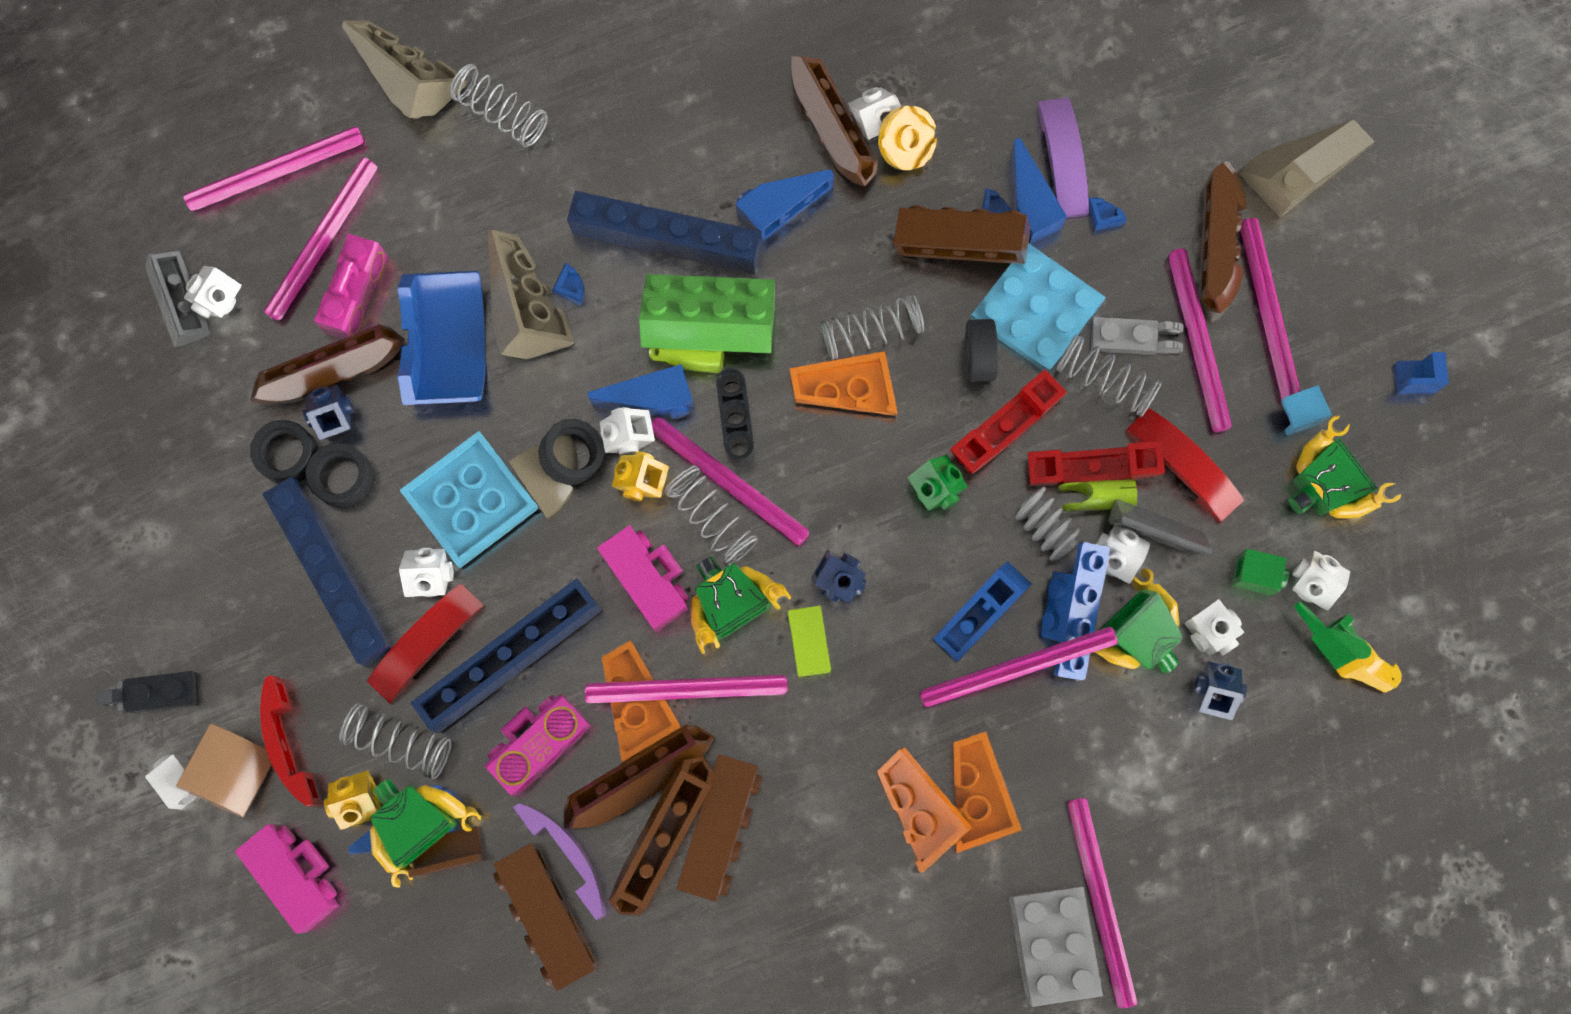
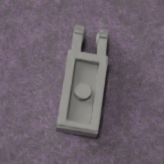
M1093 317L1091 322V350L1095 346H1099V352L1140 355H1155L1156 353L1179 354L1183 352L1182 342H1158V334H1182L1183 324L1171 321L1158 323L1156 320Z

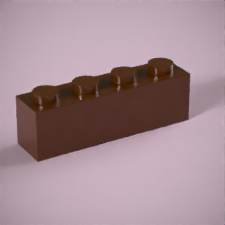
M913 205L910 208H899L893 244L899 256L1025 264L1031 228L1027 215L1014 210L1005 211L1004 213H991L985 209H974L971 212L959 211L952 207H943L941 210H934Z
M718 754L713 770L715 777L704 799L676 890L714 902H718L720 895L727 896L732 876L726 875L730 861L737 863L742 847V842L737 841L740 828L747 829L753 811V809L747 807L751 794H758L763 775L757 774L758 766Z
M530 843L495 862L494 867L497 871L493 873L495 882L502 892L507 891L512 901L509 904L510 912L517 923H523L528 935L524 936L525 942L533 955L538 953L544 965L540 968V972L548 987L554 986L557 992L598 969L599 967L537 844Z

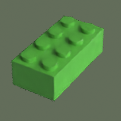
M646 274L639 315L641 348L771 353L775 312V280Z

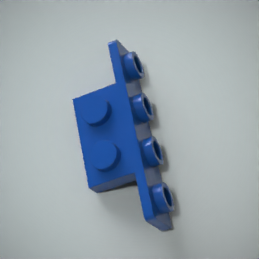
M1079 542L1073 574L1053 571L1048 586L1046 610L1042 618L1041 637L1063 643L1095 631L1110 552L1109 547ZM1090 653L1056 664L1054 674L1059 677L1084 680L1086 678Z

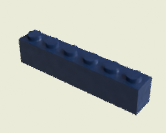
M576 190L567 217V222L573 235L753 275L756 274L763 247L762 231Z
M290 477L262 493L356 663L369 668L382 660L394 645L304 485Z
M576 578L410 702V704L430 731L440 733L602 610L578 578Z

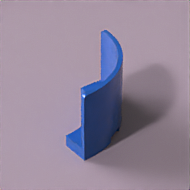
M478 271L403 274L397 287L402 330H408V346H402L400 367L397 375L402 404L480 401L483 396L486 367L485 313L480 273Z

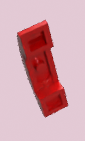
M1044 369L1026 384L1014 398L976 430L970 431L951 447L949 451L972 475L1033 426L1067 394V391Z
M1148 408L1142 417H1139L1125 430L1137 443L1162 441L1164 464L1198 496L1196 501L1219 524L1244 501L1235 486L1212 459L1181 430L1152 409Z
M1162 441L1128 443L1127 447L1061 452V449L1027 452L1030 486H1060L1064 483L1104 480H1137L1165 474Z
M459 584L432 606L397 641L371 673L367 682L389 704H392L414 682L415 679L413 677L459 629L463 630L485 606L462 584Z
M270 675L265 677L260 699V724L268 757L276 774L288 791L306 807L317 808L323 804L313 773L303 771L298 773L280 717L281 714L292 710L283 679Z

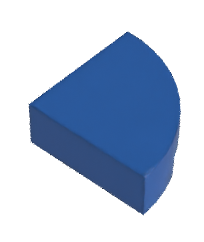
M985 188L982 209L988 210L991 213H1004L1011 210L998 192Z
M1088 198L1089 215L1094 231L1126 223V216L1119 207L1104 201L1103 198Z
M565 263L552 292L556 296L582 306L585 299L583 281L577 271Z

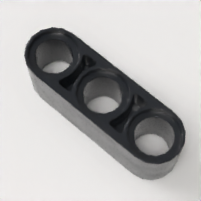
M728 368L720 372L716 379L724 448L727 460L731 465L745 467L755 457L744 375L739 370ZM728 382H736L740 385L739 389L735 392H727L723 387ZM734 412H739L744 416V419L737 424L728 422L727 418ZM738 443H743L749 447L748 451L743 455H735L731 452V449Z

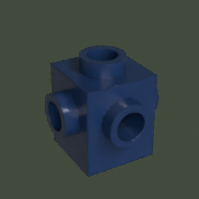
M338 385L330 388L326 386L319 387L306 396V409H303V416L309 428L313 427L319 440L351 429V413H354L353 404L347 394L342 395Z
M828 549L811 577L814 585L823 589L821 594L836 603H839L840 599L850 603L854 596L858 597L862 593L867 581L864 579L866 573L859 567L861 564L860 560L845 552L841 557Z
M1208 661L1204 672L1197 674L1193 691L1198 693L1199 712L1233 720L1239 704H1243L1247 693V685L1243 684L1242 669L1225 663L1219 664Z

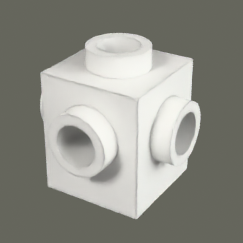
M882 87L868 89L863 92L862 97L848 103L853 118L863 136L868 140L879 136V130L884 118L892 110L901 106L897 96L889 93Z
M203 266L200 273L193 275L186 285L188 292L184 299L193 304L191 309L205 318H209L210 315L222 318L224 314H228L233 309L236 303L234 297L242 285L215 267Z
M628 407L618 408L611 411L612 415L599 421L605 453H619V456L634 455L640 448L655 441L649 410L630 409Z
M1115 525L1109 535L1102 533L1096 545L1110 548L1105 574L1115 576L1130 584L1144 562L1151 543L1138 537L1134 531Z
M421 548L418 550H405L399 567L405 597L445 595L448 582L453 581V564L451 561L447 562L445 549Z
M1314 551L1308 560L1302 558L1292 572V575L1295 577L1292 590L1304 601L1313 602L1328 611L1347 588L1350 571L1340 566L1339 562L1333 557Z
M1219 599L1184 623L1193 634L1191 635V640L1201 652H1206L1208 656L1218 651L1222 656L1239 645L1236 638L1244 633L1240 627L1242 623L1237 614L1231 609L1227 610Z

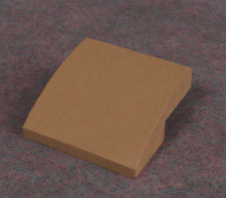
M210 723L176 786L180 790L209 801L213 806L244 818L272 764L265 748Z

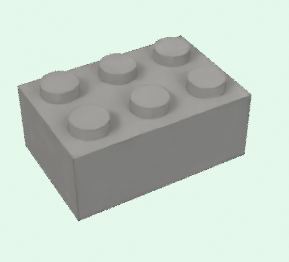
M1072 886L1008 896L1026 1003L1035 1007L1103 996L1084 887Z

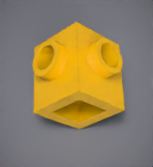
M636 451L634 455H621L614 470L615 476L612 487L624 491L622 496L634 501H642L643 497L660 498L669 466L654 460V456L645 452Z
M368 770L349 777H341L336 781L328 783V798L324 799L325 811L330 819H335L340 830L370 821V817L381 808V802L372 792L377 786Z

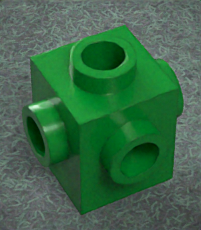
M947 454L928 460L907 477L916 490L919 500L926 506L928 511L940 506L943 510L950 508L960 501L958 495L968 488L960 470L954 466Z

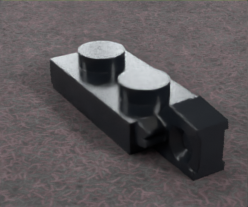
M186 671L117 681V689L97 691V705H117L118 712L127 713L196 706V672Z

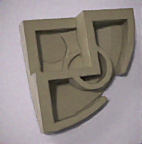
M565 434L558 437L553 446V452L558 462L566 468L578 470L577 452L571 436ZM539 443L516 456L509 463L547 520H549L565 505L574 488L571 485L556 482L545 473L539 461Z

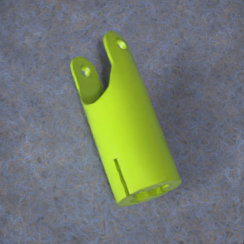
M649 349V356L653 360L667 362L672 366L681 364L683 370L718 374L722 372L724 351Z
M1134 479L1064 483L1058 487L1060 491L1080 492L1088 499L1081 503L1063 505L1062 508L1065 512L1111 510L1114 501L1118 499L1137 506V486Z

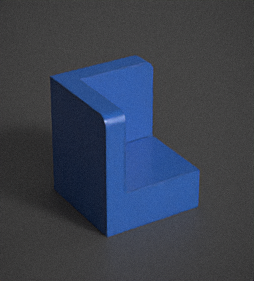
M1432 352L1423 360L1398 361L1394 364L1397 394L1437 393L1449 384L1445 352Z

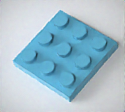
M1028 243L1025 264L1011 263L973 311L970 319H993L996 324L997 339L1042 371L1046 369L1050 372L1065 353L1074 336L1079 335L1106 297Z
M480 431L476 432L400 489V492L459 568L463 567L539 509Z

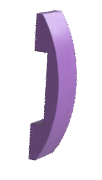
M1060 98L1038 101L1037 107L1041 130L1045 132L1054 183L1052 192L1067 218L1089 215V199L1084 155L1070 99Z
M518 803L514 806V810L533 835L540 836L546 830L550 833L586 882L575 891L596 920L605 916V899L599 877L590 858L579 842L567 829H564L559 822L546 813L525 804Z

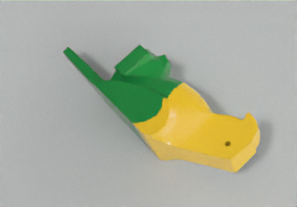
M1301 601L1294 605V608L1314 634L1311 639L1341 677L1362 681L1384 693L1396 688L1402 681L1401 671L1397 664L1391 666L1383 661L1371 645L1355 633L1352 624L1354 619L1350 614L1340 617L1326 627Z

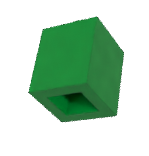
M1245 549L1238 554L1232 587L1270 596L1281 591V588H1285L1288 582L1289 569L1285 568L1287 558Z

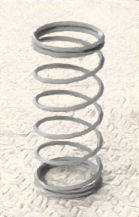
M473 64L463 66L451 82V99L459 101L460 105L463 106L471 105L473 113L477 115L485 114V119L490 124L498 122L500 131L504 133L511 131L513 139L520 141L521 145L525 147L533 145L546 127L547 113L541 109L533 112L525 121L519 138H516L514 129L527 117L531 108L530 102L526 101L519 107L510 129H502L500 121L515 106L517 93L513 92L505 99L499 111L498 120L491 121L487 117V112L500 100L504 91L503 84L500 83L493 88L485 103L484 111L477 112L473 104L487 91L491 81L490 75L483 76L475 86L478 79L477 67ZM473 69L472 79L468 87L460 95L463 81ZM460 78H461V81H460L459 86H458V92H457L458 97H455V89H456L457 83L459 82V80H460ZM485 78H488L486 87L474 100L479 85ZM501 86L502 88L498 98L488 108V104L493 93L496 91L498 87ZM474 88L471 102L463 103L461 100L466 98ZM513 95H515L511 107L501 117V114L506 103ZM528 104V108L524 116L515 125V122L520 111L523 109L525 105ZM542 114L535 128L525 136L534 119ZM537 130L530 140L524 142L525 139L529 138Z
M912 293L910 295L907 294L906 300L902 297L897 298L896 316L887 303L882 302L879 307L880 323L874 312L870 308L865 307L863 310L864 330L858 318L849 312L846 317L847 335L838 319L832 317L830 325L827 320L821 321L820 327L823 340L831 360H837L838 358L833 335V320L838 324L851 354H854L849 326L850 315L856 321L867 348H871L866 326V310L871 313L879 328L884 344H887L882 317L883 305L887 307L892 315L900 337L903 339L904 336L899 318V300H902L906 305L915 331L918 334L923 333L924 320L915 295Z
M1078 334L1075 335L1057 365L1056 371H1063L1078 344L1079 347L1069 370V378L1074 377L1095 352L1084 380L1085 387L1092 383L1111 360L1100 388V395L1105 394L1127 368L1115 398V404L1120 403L1143 376L1131 406V413L1138 409L1136 414L1142 417L1161 387L1162 381L1156 379L1152 387L1136 405L1146 379V372L1144 371L1136 377L1120 397L1131 368L1130 363H1127L1104 389L1115 361L1114 354L1105 360L1088 381L1099 353V346H1095L1072 373L1084 342L1083 337L1078 336Z
M692 465L676 475L668 483L664 492L668 497L673 498L682 495L678 503L679 510L686 511L694 508L689 517L690 524H699L706 521L701 528V537L708 538L718 534L712 543V551H721L730 547L723 558V564L729 566L739 561L757 544L758 538H756V535H751L737 544L751 532V529H748L731 543L717 549L714 548L719 537L739 519V516L734 517L719 530L708 535L703 534L707 524L716 514L728 506V502L722 504L709 516L699 521H692V517L700 505L717 492V489H713L696 504L681 508V503L685 496L706 478V475L701 476L688 489L682 491L700 473V468L697 465ZM692 473L685 481L673 489L679 481Z
M360 703L351 707L340 728L339 742L345 746L354 740L355 748L358 751L366 749L371 744V753L375 758L382 756L388 750V760L391 764H396L405 757V767L408 771L414 770L422 763V774L425 778L428 777V779L431 778L433 780L439 776L450 754L452 743L450 738L447 739L445 737L439 741L431 755L426 774V756L435 741V733L431 734L422 758L415 766L410 768L408 766V754L418 735L419 727L416 726L412 731L405 752L399 759L393 761L391 759V747L400 732L402 720L397 721L388 746L380 754H375L374 740L384 724L385 713L381 714L378 718L371 740L364 747L359 748L357 746V734L366 721L369 708L368 706L364 707ZM359 709L355 725L349 736L345 739L349 723ZM444 747L441 759L437 767L434 769L438 756Z

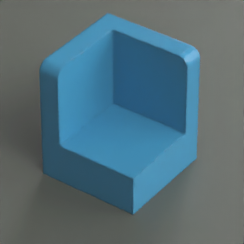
M1319 385L1284 397L1281 401L1291 423L1284 430L1287 436L1322 424L1332 415Z

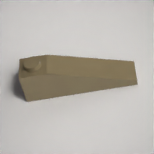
M368 20L343 21L342 28L390 101L402 110L405 116L413 119H418L420 116H434L451 100L450 86L457 72L449 65L440 60L436 61V64L423 58L424 51L417 47L410 48L398 44L399 38ZM460 78L459 82L457 83V86H456V89H455V96L457 95L458 86H459V83H460V81H461V78ZM464 79V81H463V84H462V86H461V90H462L464 87H466V84H467V80H466V79Z
M1352 119L1262 151L1238 171V174L1281 218L1369 148L1375 141Z
M491 229L488 232L492 324L499 354L530 359L571 346L574 340L567 316L562 308L554 306L549 297L552 291L547 283L541 284L533 271L536 265L519 236Z

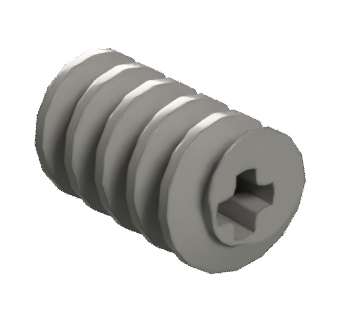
M1042 487L1018 507L1020 510L1015 518L1017 521L1028 518L1024 529L1026 531L1037 529L1032 539L1034 541L1045 539L1041 550L1045 552L1053 549L1054 551L1049 560L1055 562L1068 555L1078 547L1079 542H1083L1086 538L1076 541L1080 529L1067 530L1072 519L1070 517L1063 520L1058 519L1063 508L1051 510L1050 507L1055 499L1050 497L1043 500L1041 497L1046 488Z

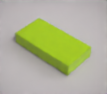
M821 605L788 610L798 678L831 673Z

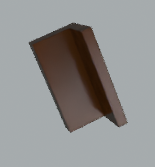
M472 827L471 831L460 830L445 834L413 861L414 869L408 871L409 878L422 877L486 861L480 827Z

